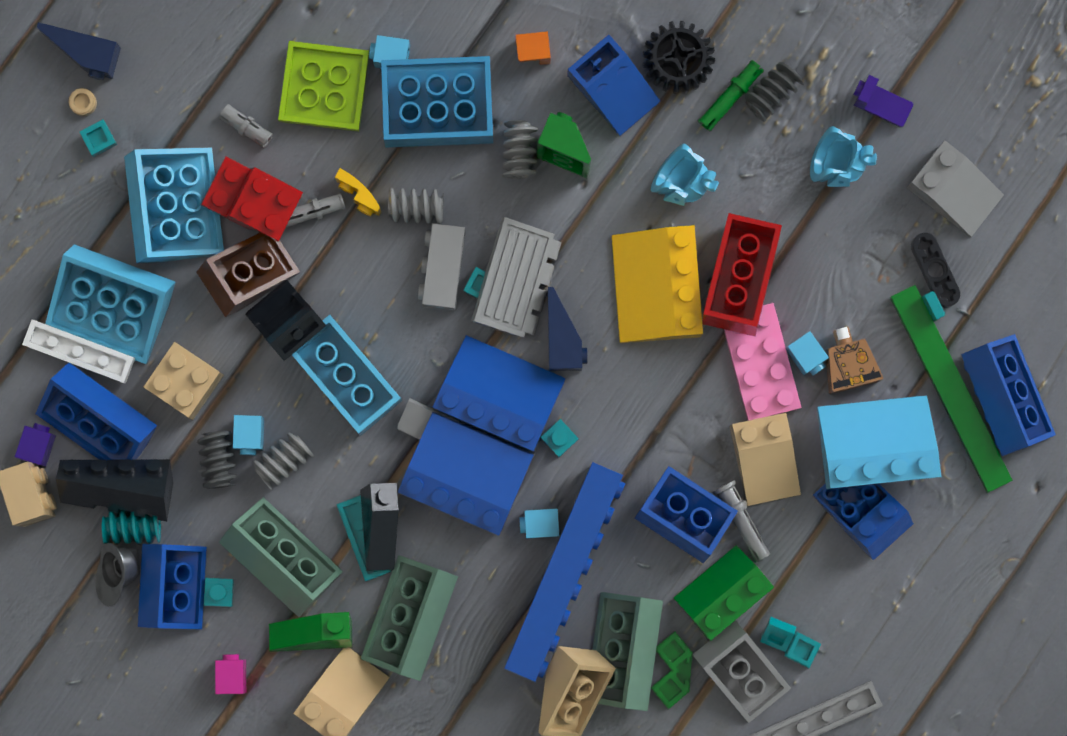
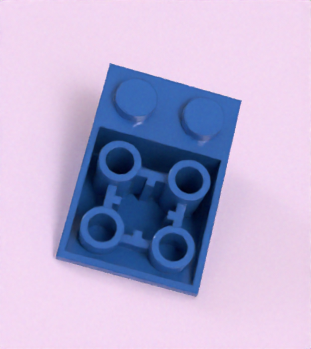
M607 35L568 68L567 77L619 136L661 102L627 54L610 35Z
M825 483L813 494L815 499L872 560L876 559L914 524L909 512L880 484L826 489Z

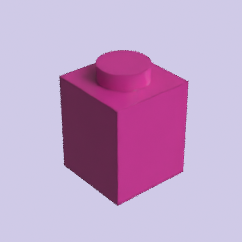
M239 654L222 655V660L215 661V694L246 693V659L239 660Z

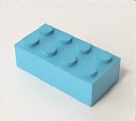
M329 315L323 320L326 327L300 347L292 356L361 436L402 402V399L332 316Z

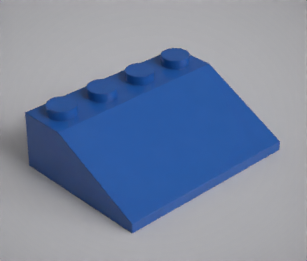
M466 335L432 408L471 427L534 453L566 378Z
M432 412L406 470L398 493L499 536L534 454Z

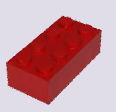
M728 213L703 312V325L756 337L782 225Z

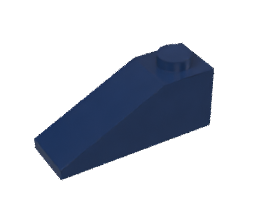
M38 22V30L86 71L89 77L97 80H104V77L113 79L121 50L117 42Z
M548 287L549 371H582V364H587V348H582V340L554 287Z

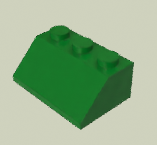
M557 112V115L550 113L537 144V158L587 179L591 158L577 124L572 122L573 118L567 114Z
M735 545L678 593L674 600L704 636L711 641L770 592L774 586L745 553Z

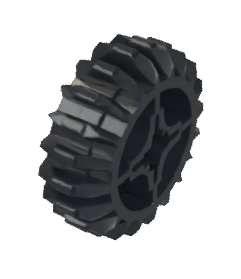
M673 21L669 22L668 31L663 25L659 26V33L661 35L652 32L650 37L653 41L645 42V47L649 50L643 51L642 57L649 59L643 62V67L652 68L647 72V77L651 78L656 75L657 77L653 84L657 86L661 81L664 82L662 90L665 92L668 90L669 85L674 86L673 94L678 93L679 87H682L685 94L688 93L689 84L693 89L697 90L699 88L697 80L705 83L707 81L705 74H712L713 71L709 65L715 63V58L708 56L714 53V47H705L711 42L710 37L701 39L704 30L700 29L697 33L693 32L695 28L693 23L690 24L689 29H685L684 21H680L679 28H675ZM680 38L690 41L697 49L683 46ZM667 40H671V51L663 54V57L657 58L659 47ZM676 48L680 57H683L682 66L678 59L674 58ZM700 57L701 63L699 68L687 76L686 65L694 61L695 58ZM660 66L673 68L679 77L667 74Z

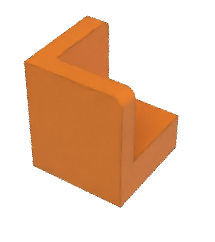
M548 31L515 35L519 62L539 60L540 65L550 64Z

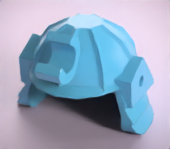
M831 126L823 134L814 151L810 166L811 180L813 182L828 181V187H849L850 182L857 181L862 176L866 165H876L877 154H873L872 145L862 147L856 141L855 136L843 133L840 129Z
M683 143L669 155L658 170L651 184V192L665 194L664 201L684 206L686 202H694L700 199L707 190L715 192L719 182L714 181L716 172L707 170V167L704 165V159L693 153L691 148Z

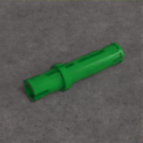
M751 60L737 77H733L730 80L731 84L703 116L698 119V122L706 130L711 132L738 99L750 91L749 87L764 72L762 68L759 69V64Z

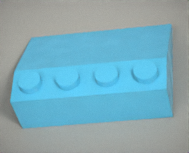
M212 148L135 149L124 156L136 263L167 262L208 257L224 251L220 215L200 205L215 176Z
M74 244L62 256L45 324L135 358V361L147 364L168 310L176 282Z
M927 395L817 407L826 489L941 477L939 451Z

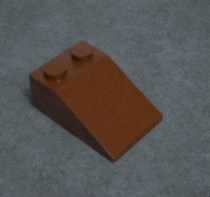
M259 232L206 259L196 273L223 315L227 317L275 289L284 280H289L299 274L300 271L280 240L276 241Z

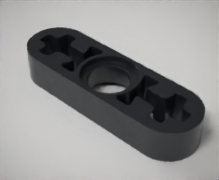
M920 233L911 243L912 253L930 291L935 292L942 307H951L960 299L959 287L936 238L930 233ZM920 239H923L924 242H930L931 246L928 247V252L930 256L936 253L937 257L931 258L924 263L923 259L928 256L924 249H918V245L921 243ZM931 263H938L942 266L943 274L941 277L935 278L929 274L928 267ZM947 277L949 282H945L944 286L947 291H953L954 295L950 297L951 302L947 298H941L940 295L944 292L941 285L936 288L934 283L941 282Z

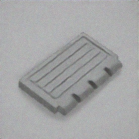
M506 217L501 219L471 322L520 338H524L525 334L534 336L539 317L532 315L531 312L533 310L541 313L547 291L539 289V285L549 287L555 266L546 262L547 259L556 261L561 247V242L553 239L555 234Z

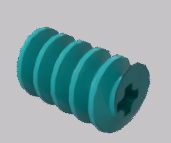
M121 510L119 517H116L114 512H109L108 517L103 516L102 518L103 543H109L111 537L115 544H119L122 537L126 544H130L133 537L137 544H141L144 537L148 544H152L155 537L158 543H160L161 521L154 515L149 517L147 514L143 518L134 516V512H131L130 517H127L125 510Z

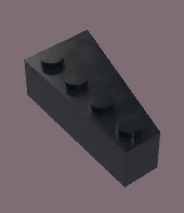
M72 459L59 461L56 483L60 503L93 509L96 506H103L109 512L118 513L120 510L134 512V516L145 518L147 514L157 516L158 520L167 522L173 489L170 459Z

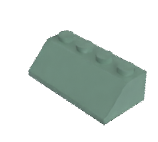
M264 497L236 520L219 541L228 552L298 617L311 607L343 572Z
M398 555L361 659L399 675L421 681L458 576Z
M600 593L592 650H597L616 670L598 704L648 711L663 601L614 593Z

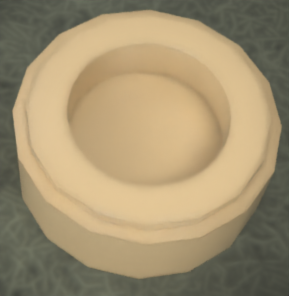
M76 89L69 97V106L78 116H88L96 109V97L88 89Z

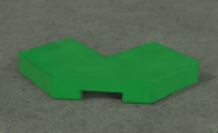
M675 631L656 647L657 654L671 671L651 687L652 691L668 710L690 692L693 652Z

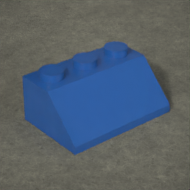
M668 466L634 519L704 563L711 556L738 511Z
M142 544L138 627L202 629L207 547Z

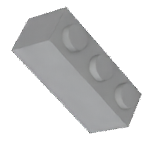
M432 223L431 231L426 230L425 246L429 247L428 257H423L421 273H425L426 277L425 284H420L418 291V300H423L422 305L424 308L456 311L465 227Z

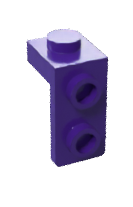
M869 75L865 82L860 80L853 94L857 96L853 106L900 128L903 127L911 112L913 103L876 86L879 81L878 78Z

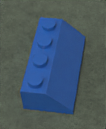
M1015 334L961 354L965 370L969 373L973 383L975 395L980 400L984 410V417L990 425L995 444L1002 456L1056 435Z
M71 363L66 364L50 379L35 413L97 459L101 460L137 459L148 445L157 427L155 423Z

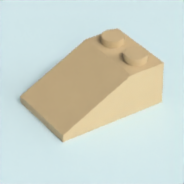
M786 413L739 422L729 426L747 506L801 495L793 442Z
M558 646L546 669L539 733L542 736L582 735L616 670L597 650Z
M343 648L293 714L323 736H348L390 677L373 664L362 660L361 656L351 648Z

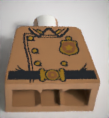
M849 327L834 330L833 334L837 346L825 350L829 357L826 360L829 394L883 380L882 373L867 341L861 339L853 342Z

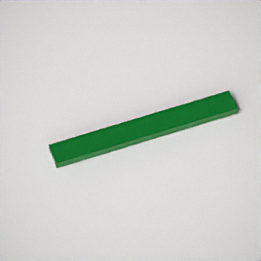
M916 285L891 296L890 300L986 493L1013 481Z

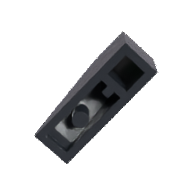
M397 483L369 484L360 489L366 571L394 570L399 513Z

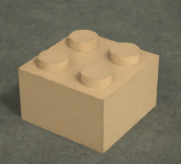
M174 342L144 385V388L188 418L194 420L224 375Z
M25 462L0 471V488L12 525L26 527L55 517L56 502L52 493L48 494L45 486L48 483V477L43 467L40 468L38 464Z

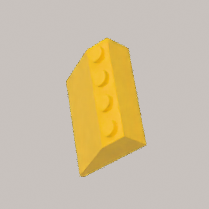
M695 225L665 227L612 235L620 343L701 337L703 335Z

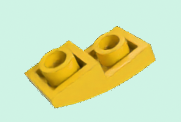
M339 168L335 176L336 181L340 183L338 187L351 195L354 191L357 192L354 197V202L358 205L357 210L370 217L373 213L380 216L382 211L370 191L351 174Z

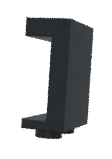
M284 280L245 314L283 361L326 327V324L288 280Z

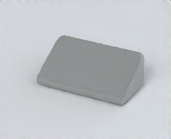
M410 398L397 429L420 440L432 412L456 422L459 421Z

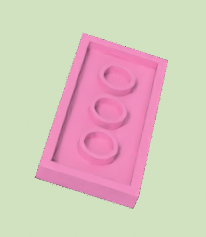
M774 303L763 305L756 337L723 329L747 421L801 409Z

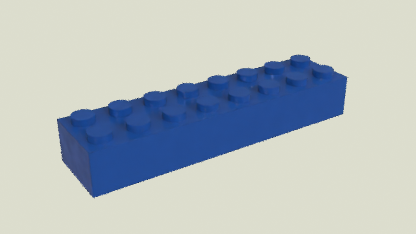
M592 462L504 669L534 682L537 676L543 678L549 662L545 661L548 651L554 653L560 639L559 636L555 635L559 625L565 627L571 613L566 608L570 599L576 601L582 585L577 584L581 574L587 575L593 560L588 558L592 548L598 549L604 535L599 532L603 523L606 525L609 523L614 512V508L610 507L613 498H620L626 484L621 481L622 474Z

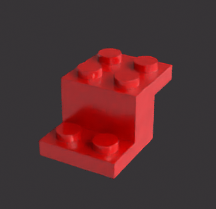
M225 156L200 205L248 230L254 229L279 241L303 192L256 167L250 169Z

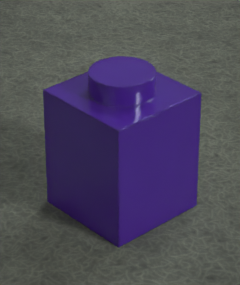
M34 423L33 428L24 426L15 457L46 467L56 435L49 433V427Z

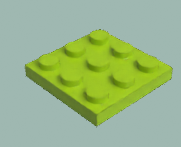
M289 41L278 121L359 132L369 63V50Z

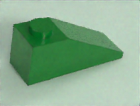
M349 612L321 613L269 624L270 652L353 648L352 620Z

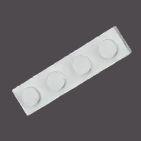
M33 319L22 343L24 346L122 383L127 382L135 358Z

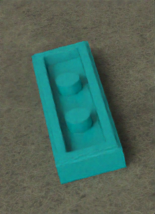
M361 495L336 504L365 582L390 573L391 570L366 571Z

